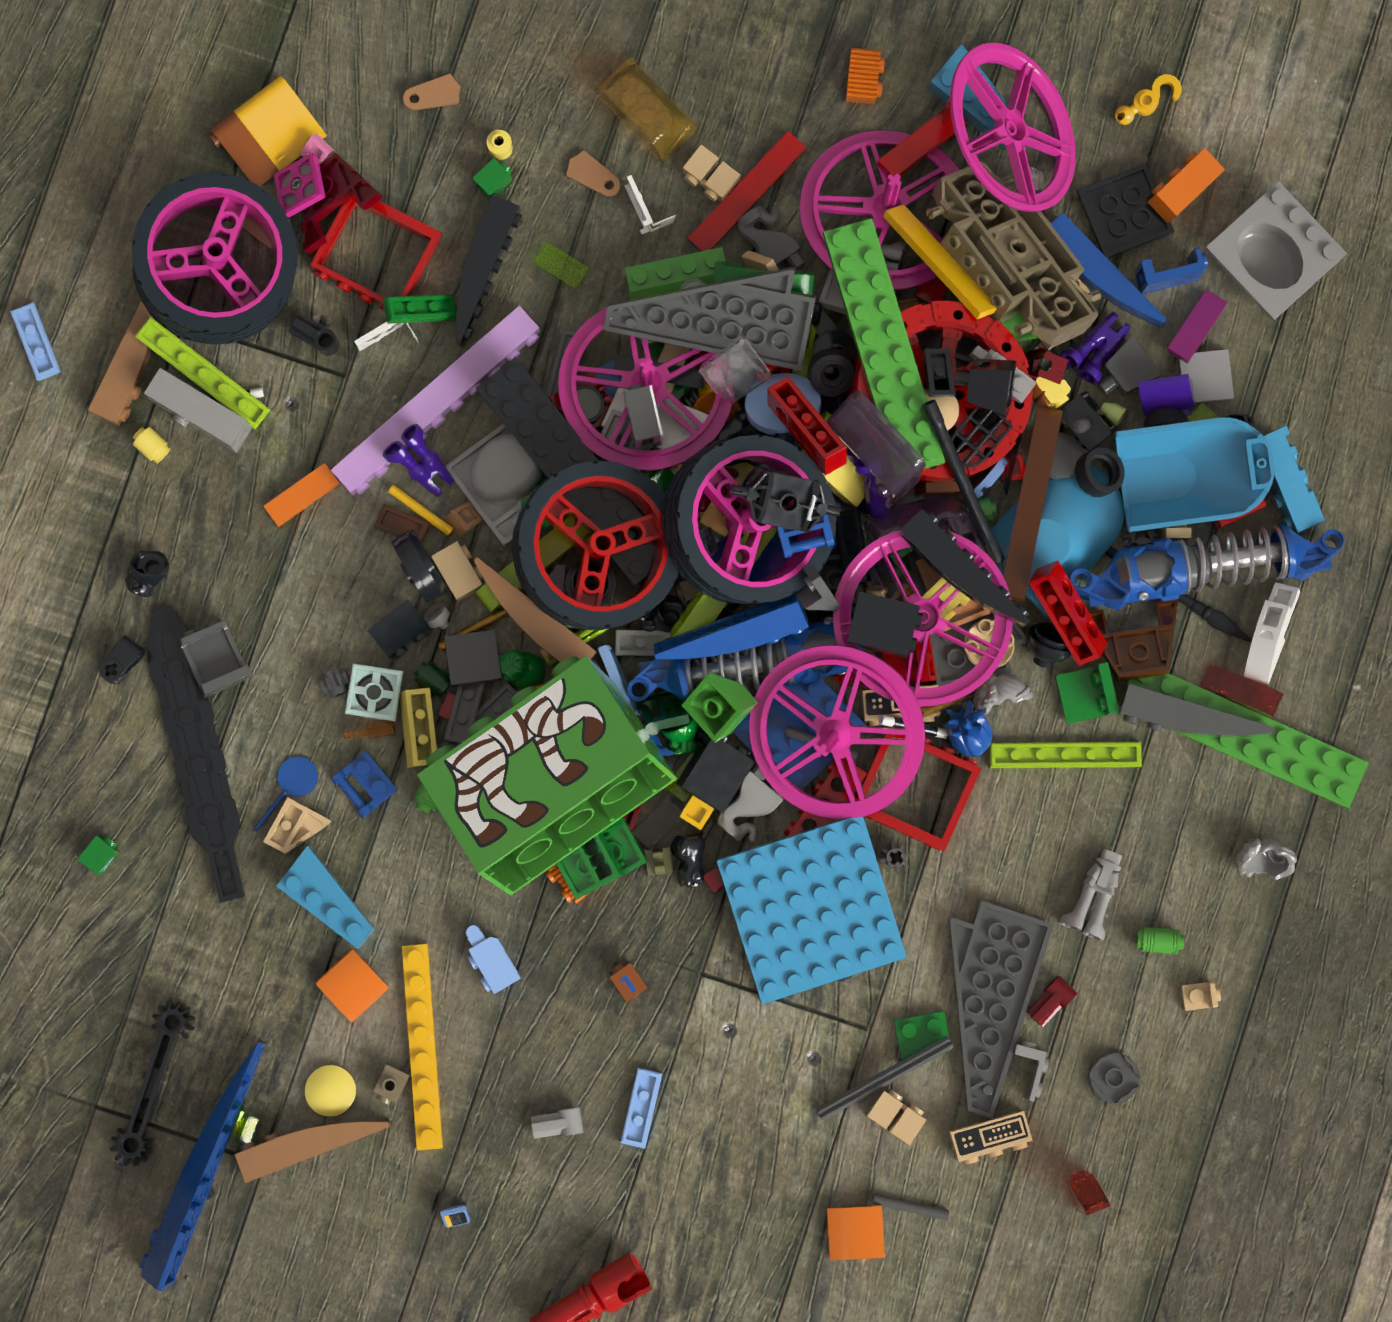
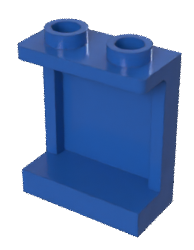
M1200 247L1194 248L1187 258L1188 265L1156 273L1151 259L1141 261L1134 271L1139 291L1144 295L1197 282L1208 267L1205 253H1201Z

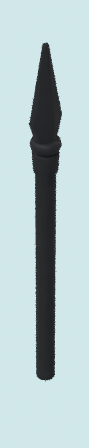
M1110 546L1104 554L1113 559L1117 550ZM1187 594L1179 596V602L1189 607L1198 616L1201 615V618L1203 620L1206 619L1212 628L1251 642V639L1223 612L1213 610L1211 606L1206 607V604L1193 599Z

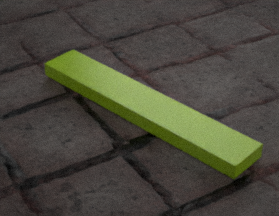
M149 317L135 335L137 339L229 410L246 419L255 430L270 412L268 407L153 318Z
M1141 742L991 743L989 746L990 768L1142 767Z

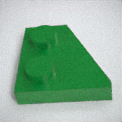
M944 1011L894 1020L901 1061L945 1036L949 1037Z

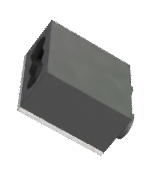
M637 384L628 387V391H624V403L635 450L663 445V432L652 385L643 387V384Z

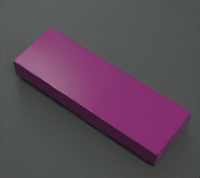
M1206 289L1168 346L1167 352L1188 364L1228 302Z

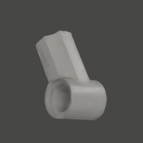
M580 1107L531 1117L534 1139L560 1134L561 1136L584 1133Z

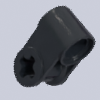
M124 635L100 666L101 676L110 684L120 683L142 659L146 650ZM109 667L116 668L118 672L116 676L112 674L109 676L110 673L107 671Z

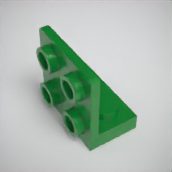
M1108 662L1091 668L1059 674L1055 677L1067 724L1119 712Z

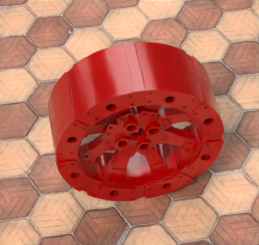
M932 301L927 305L918 304L901 312L922 383L925 379L923 352L918 345L919 340L916 334L924 332L926 329H930V331L941 330L939 348H950L954 381L957 370L970 372L975 362L974 360L968 365H963L956 369V359L954 357L957 343L962 335L975 339L976 343L987 352L992 349L1007 360L1017 361L1016 367L1029 376L1027 370L1029 365L1021 346L1012 333L997 319L993 320L989 316L976 319L963 303L954 301ZM857 355L853 364L855 374L852 386L845 392L846 410H848L850 417L849 424L859 444L869 443L875 445L878 452L881 453L882 467L895 475L884 438L879 434V421L859 355ZM954 384L955 392L959 391V400L957 399L959 415L955 425L952 427L956 430L968 417L966 410H972L977 405L967 401L968 387ZM1033 389L1021 404L1012 399L1011 406L1006 415L1000 414L1013 427L992 451L993 455L991 457H988L979 466L972 468L964 467L968 478L998 462L1016 444L1015 440L1023 433L1030 415ZM980 407V408H979V409H981V410H988V409L983 408V407ZM968 421L959 433L963 437L967 436L974 426ZM1002 421L992 434L999 439L1009 427ZM976 431L968 441L974 446L978 445L985 435L981 431ZM992 438L987 439L979 451L984 454L985 448L991 449L996 442ZM967 445L965 446L967 450L958 453L962 463L973 451ZM978 454L974 455L967 464H976L982 458ZM945 456V463L938 465L935 469L927 468L897 477L915 484L955 481Z

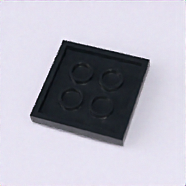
M1147 163L1076 191L1099 249L1107 258L1174 233L1171 222L1167 224L1148 203L1154 196L1151 191L1156 185Z

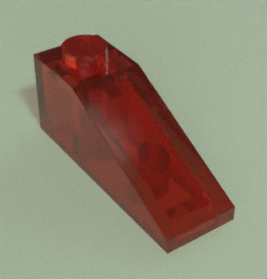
M1209 664L1199 686L1268 718L1274 716L1283 696V693L1262 683Z
M1081 1170L1071 1174V1179L1066 1181L1076 1209L1086 1216L1111 1206L1092 1173H1085V1170Z

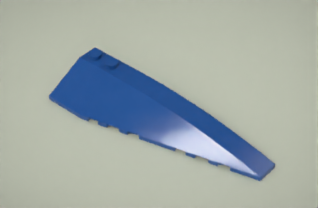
M260 1041L255 1045L214 1108L178 1179L158 1230L154 1229L149 1244L152 1245L149 1255L145 1253L139 1268L143 1269L141 1277L160 1292L174 1284L264 1050L265 1042Z

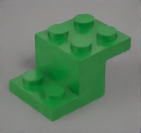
M622 817L558 862L557 866L574 898L577 900L648 861L625 818Z

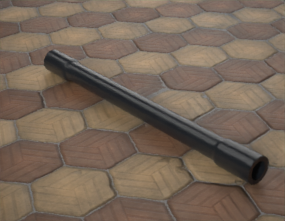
M936 400L927 401L922 404L925 416L941 446L981 537L984 550L994 563L998 564L1005 559L1002 550L990 529L944 424V418Z

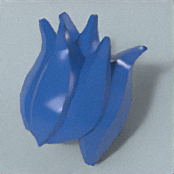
M971 700L968 701L965 709L959 705V712L946 709L952 720L943 724V727L949 733L952 747L966 756H981L990 746L992 739L990 723L983 715L986 713V710L975 712Z

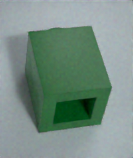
M493 158L472 178L473 183L490 200L491 195L497 196L512 182L510 175L512 171L503 161L499 163Z
M96 835L77 860L96 875L102 876L120 851L115 848L117 843L110 837L105 835L102 838Z

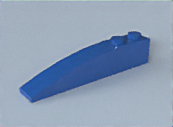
M1061 213L1051 223L1085 270L1079 276L1083 283L1093 291L1099 290L1098 293H1101L1103 298L1141 320L1159 328L1165 323L1167 319L1064 213Z
M796 592L780 600L765 602L655 643L654 656L656 659L711 657L746 650L766 643L773 644L782 637L790 634L797 635L806 628H809L808 618L803 605L796 596Z

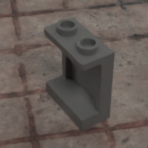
M219 619L210 621L205 625V629L198 632L196 629L189 630L182 634L183 638L179 641L181 650L203 698L250 679L252 675L248 665H245L231 635L227 620L220 622Z

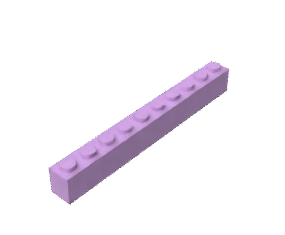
M518 306L331 469L332 473L352 496L356 493L362 494L370 486L368 482L375 476L380 478L389 470L387 466L390 462L383 457V452L391 443L400 441L406 448H409L401 439V435L406 428L412 424H418L423 430L424 440L427 436L425 433L431 427L434 429L439 427L445 421L444 416L450 411L456 412L464 404L463 400L469 394L474 396L478 393L476 388L497 372L507 361L509 362L514 357L518 358L521 354L519 351L525 345L530 347L539 339L540 329L537 324Z

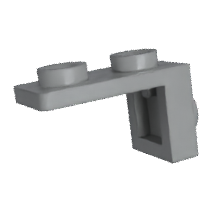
M1022 1040L1021 1045L1016 1044L1013 1054L1037 1060L1027 1096L1028 1101L1034 1102L1035 1097L1039 1098L1041 1095L1043 1083L1039 1081L1042 1072L1046 1073L1049 1058H1046L1047 1052L1036 1049L1037 1044Z

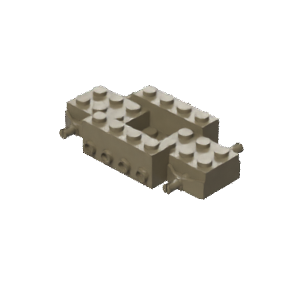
M980 161L986 171L1003 187L1013 185L1014 179L1013 177L1011 178V175L999 178L984 162ZM969 166L939 180L932 193L937 206L927 209L926 214L929 216V219L943 215L953 223L940 244L991 298V302L997 310L989 316L993 320L997 319L1003 322L1014 317L1019 311L1023 316L1024 323L1014 327L1016 335L1021 336L1031 332L1042 341L1048 350L1083 334L1098 317L1097 309L1092 302L1100 300L1101 293H1098L1099 290L1096 289L1087 294L1076 283L1085 269L1041 211L1025 212L1017 210L1001 202L982 185Z

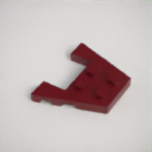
M334 153L319 165L326 198L302 210L304 222L301 226L302 232L305 233L303 250L308 254H312L327 242L319 221L353 194L359 206L364 210L369 209L383 198L362 175L337 153Z

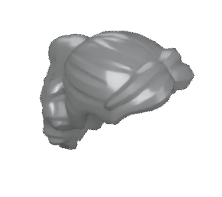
M992 674L976 689L973 703L976 711L986 710L985 714H987L993 705H1000L1005 699H1010L1012 703L1030 700L1033 697V692L1028 684L1016 676Z
M1249 839L1247 843L1242 845V850L1235 857L1237 873L1239 875L1244 874L1246 877H1251L1254 873H1266L1274 878V880L1291 875L1295 870L1294 864L1297 862L1294 851L1273 839Z

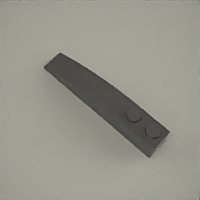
M1132 684L1125 686L1117 714L1123 716L1122 721L1135 725H1137L1138 721L1147 724L1148 729L1161 732L1163 728L1186 734L1213 737H1246L1269 735L1275 732V727Z

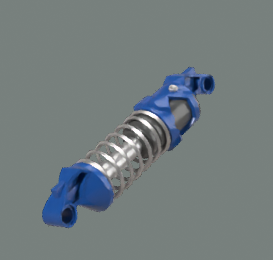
M1283 523L1274 525L1271 528L1270 539L1267 530L1262 527L1259 530L1260 545L1254 546L1251 533L1247 529L1243 533V548H1237L1235 536L1229 532L1227 535L1228 550L1221 551L1219 539L1216 535H1213L1211 537V553L1203 546V542L1199 537L1196 538L1194 545L1186 544L1182 539L1181 541H1171L1169 538L1155 539L1148 545L1117 550L1101 576H1096L1084 568H1079L1072 572L1070 581L1080 598L1088 601L1089 607L1104 605L1116 610H1120L1126 604L1159 599L1161 602L1177 600L1180 595L1188 594L1190 589L1197 593L1200 592L1204 584L1215 590L1222 581L1223 584L1230 588L1235 584L1237 578L1241 583L1247 585L1253 576L1262 583L1266 581L1269 573L1277 580L1293 578L1301 582L1312 576L1315 572L1332 568L1331 560L1343 547L1344 536L1340 531L1330 529L1316 542L1311 543ZM1325 541H1332L1333 543H1335L1336 547H1329ZM1271 563H1273L1277 575L1272 570ZM1265 564V574L1263 577H1259L1255 566ZM1238 568H1250L1249 576L1246 580L1242 578ZM1233 569L1232 580L1228 583L1222 571ZM1217 572L1216 582L1214 585H1211L1209 580L1212 577V573ZM1074 580H1083L1086 586L1079 587L1075 584Z
M851 610V621L853 620L855 612L853 610ZM827 617L821 621L808 622L809 628H806L802 633L787 635L773 644L766 643L760 645L758 653H756L755 647L750 648L751 654H749L748 649L743 650L744 656H739V651L734 652V658L732 653H728V659L723 660V654L718 655V661L715 656H711L712 663H707L706 657H701L702 665L699 658H693L696 666H694L692 658H655L639 662L640 673L628 684L627 693L632 700L642 701L655 688L661 687L684 703L709 673L727 679L735 678L736 682L741 684L742 676L751 675L754 687L758 691L760 687L758 673L764 672L767 677L780 662L801 650L822 645H837L833 618ZM841 665L816 666L797 673L787 682L790 684L792 682H803L804 684L818 682L821 680V677L845 674L848 667ZM634 683H643L646 687L645 694H637L633 689Z

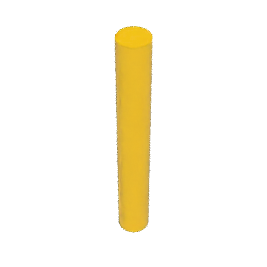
M392 485L389 489V494L448 537L451 535L454 528L397 486Z

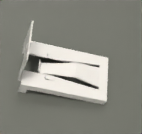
M632 175L627 177L629 182L624 186L644 227L640 230L641 234L649 231L653 232L672 224L676 215L653 224ZM650 224L652 225V227L661 224L660 226L653 229L650 226Z
M385 322L354 342L359 351L371 344L378 342L381 338L405 323L388 324ZM406 323V325H407L408 328L410 329V331H411L413 337H414V338L416 339V341L418 342V339H417V337L415 336V334H414V332L412 331V329L410 328L409 324Z

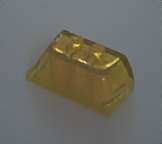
M632 57L627 59L594 89L595 93L661 163L698 131V127Z

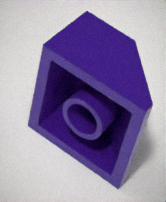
M1189 374L1138 382L1145 417L1153 410L1164 407L1181 410L1186 416H1190L1191 411H1196L1193 383Z

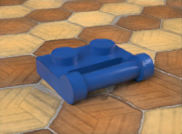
M827 514L822 516L810 530L822 528L823 535L791 544L788 537L805 532L776 526L784 558L792 557L793 553L824 545L826 547L835 545Z
M364 751L330 779L334 785L338 784L359 810L358 814L362 819L398 791L367 751ZM351 773L373 799L370 803L366 804L346 779Z

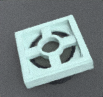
M353 664L345 714L396 722L404 672Z

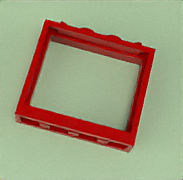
M353 194L344 201L325 236L327 242L318 249L310 266L315 271L313 275L326 282L330 279L336 282L335 286L342 291L349 293L352 290L359 294L358 298L368 304H371L373 301L381 305L380 309L384 311L382 300L385 297L324 266L356 205L359 206ZM377 201L367 210L429 242L401 296H411L442 239L441 232L381 201Z
M885 734L883 738H905V735ZM925 738L924 752L970 772L942 838L936 837L881 811L864 817L944 852L982 768L977 766L978 762L966 756L960 759L954 756L955 751L945 746H941L938 749L931 745V740ZM880 744L862 784L865 797L889 744Z

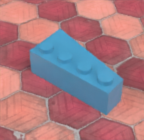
M962 44L930 82L928 90L945 103L950 99L951 82L956 67L964 55L968 53ZM978 66L979 72L1007 107L1008 103ZM966 83L963 94V117L982 133H985L995 127V122ZM1003 143L998 145L1006 151L1007 148Z
M1285 426L1264 436L1272 450L1275 465L1274 478L1271 485L1273 495L1271 498L1275 507L1281 509L1284 516L1282 518L1283 523L1296 534H1299L1321 524L1325 519L1313 490H1307L1306 488L1308 484L1305 469L1296 463L1298 461L1297 455L1299 454L1295 445L1292 446L1288 443L1286 436L1290 432L1288 427Z
M310 846L305 848L276 886L356 948L360 949L375 929Z

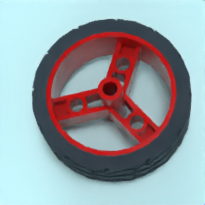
M590 461L572 465L554 474L530 495L518 515L513 531L512 557L515 572L527 596L539 610L549 617L557 620L559 623L577 629L604 630L619 627L649 613L666 597L679 572L669 556L663 539L662 510L666 493L654 480L642 472L617 462ZM584 487L606 488L630 499L642 511L644 517L601 530L562 495L574 489ZM567 514L573 517V527H567L563 523L564 515ZM544 519L580 551L581 559L573 599L565 595L553 584L544 569L539 548L540 530ZM581 525L592 535L582 540L575 533V530ZM629 528H634L637 530V540H632L629 538ZM619 533L623 545L615 548L616 541L613 534ZM654 541L653 565L647 580L639 591L621 604L608 607L601 606L610 556ZM601 559L598 573L588 570L589 562ZM587 577L595 580L596 587L594 590H589L585 586V579Z

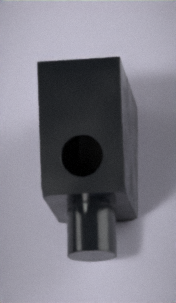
M977 359L973 363L970 372L957 370L954 384L968 387L967 401L969 403L1006 415L1012 403L1017 361Z

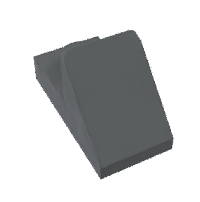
M809 562L802 568L808 575L804 578L808 587L796 594L803 607L807 610H839L841 608L813 564Z

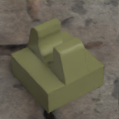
M670 847L645 850V857L648 861L646 863L648 876L673 873Z

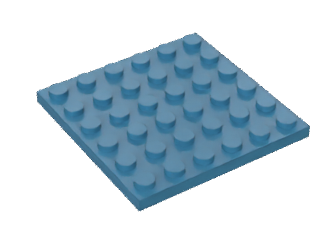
M864 817L840 819L716 859L762 1004L907 958Z

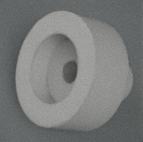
M437 603L426 611L423 619L432 629L438 627L446 629L449 626L447 619L450 612L442 603Z

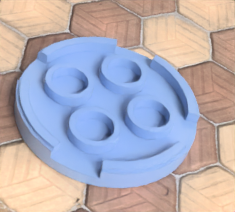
M780 373L767 376L760 382L755 383L745 399V409L749 422L759 431L769 435L790 433L767 404V388L787 376L790 377L820 414V394L812 387L809 379L797 374Z

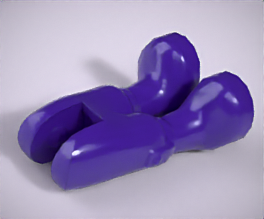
M1115 312L1107 315L1092 330L1087 331L1082 343L1077 348L1068 347L1061 353L1063 358L1068 359L1067 365L1071 369L1076 370L1090 351L1096 349L1091 359L1077 372L1082 379L1094 385H1097L1102 378V373L1099 370L1104 361L1114 356L1116 349L1125 339L1131 328L1128 323H1125L1116 332L1110 327L1118 317Z
M412 424L402 433L401 439L420 457L421 462L416 461L400 441L391 443L384 450L383 457L390 463H400L405 466L412 480L417 481L427 491L439 497L442 491L430 479L438 473L439 477L449 486L454 483V479L440 460L439 454L428 449L424 443L422 428L418 424Z
M861 443L854 445L847 450L848 460L854 463L855 471L858 474L864 475L863 485L866 505L874 518H885L890 513V504L887 497V482L884 480L882 473L883 462L881 453L878 452L877 447L873 444Z

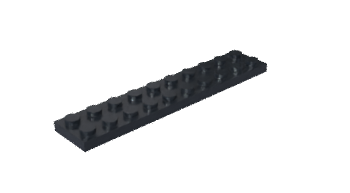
M516 357L476 388V391L547 479L572 465L590 461L598 462V459L581 442L582 439ZM584 487L574 489L562 495L601 530L643 517L630 499L606 488ZM634 528L628 529L630 539H638V532ZM614 533L616 548L623 545V542L620 539V534ZM654 541L610 556L633 586L650 573L655 551Z

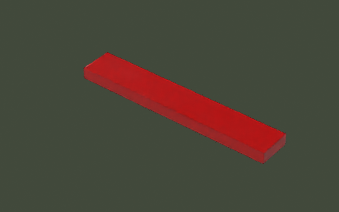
M788 131L688 237V241L700 252L713 249L738 223L739 219L756 204L800 157L807 147Z

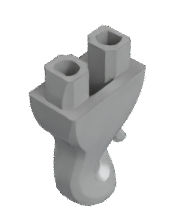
M759 766L754 768L752 772L749 771L740 785L737 799L729 804L718 817L717 824L736 841L741 840L749 833L750 842H754L757 831L756 827L750 822L736 826L733 822L735 818L760 817L770 814L783 801V797L773 787L769 788L763 782L766 778Z

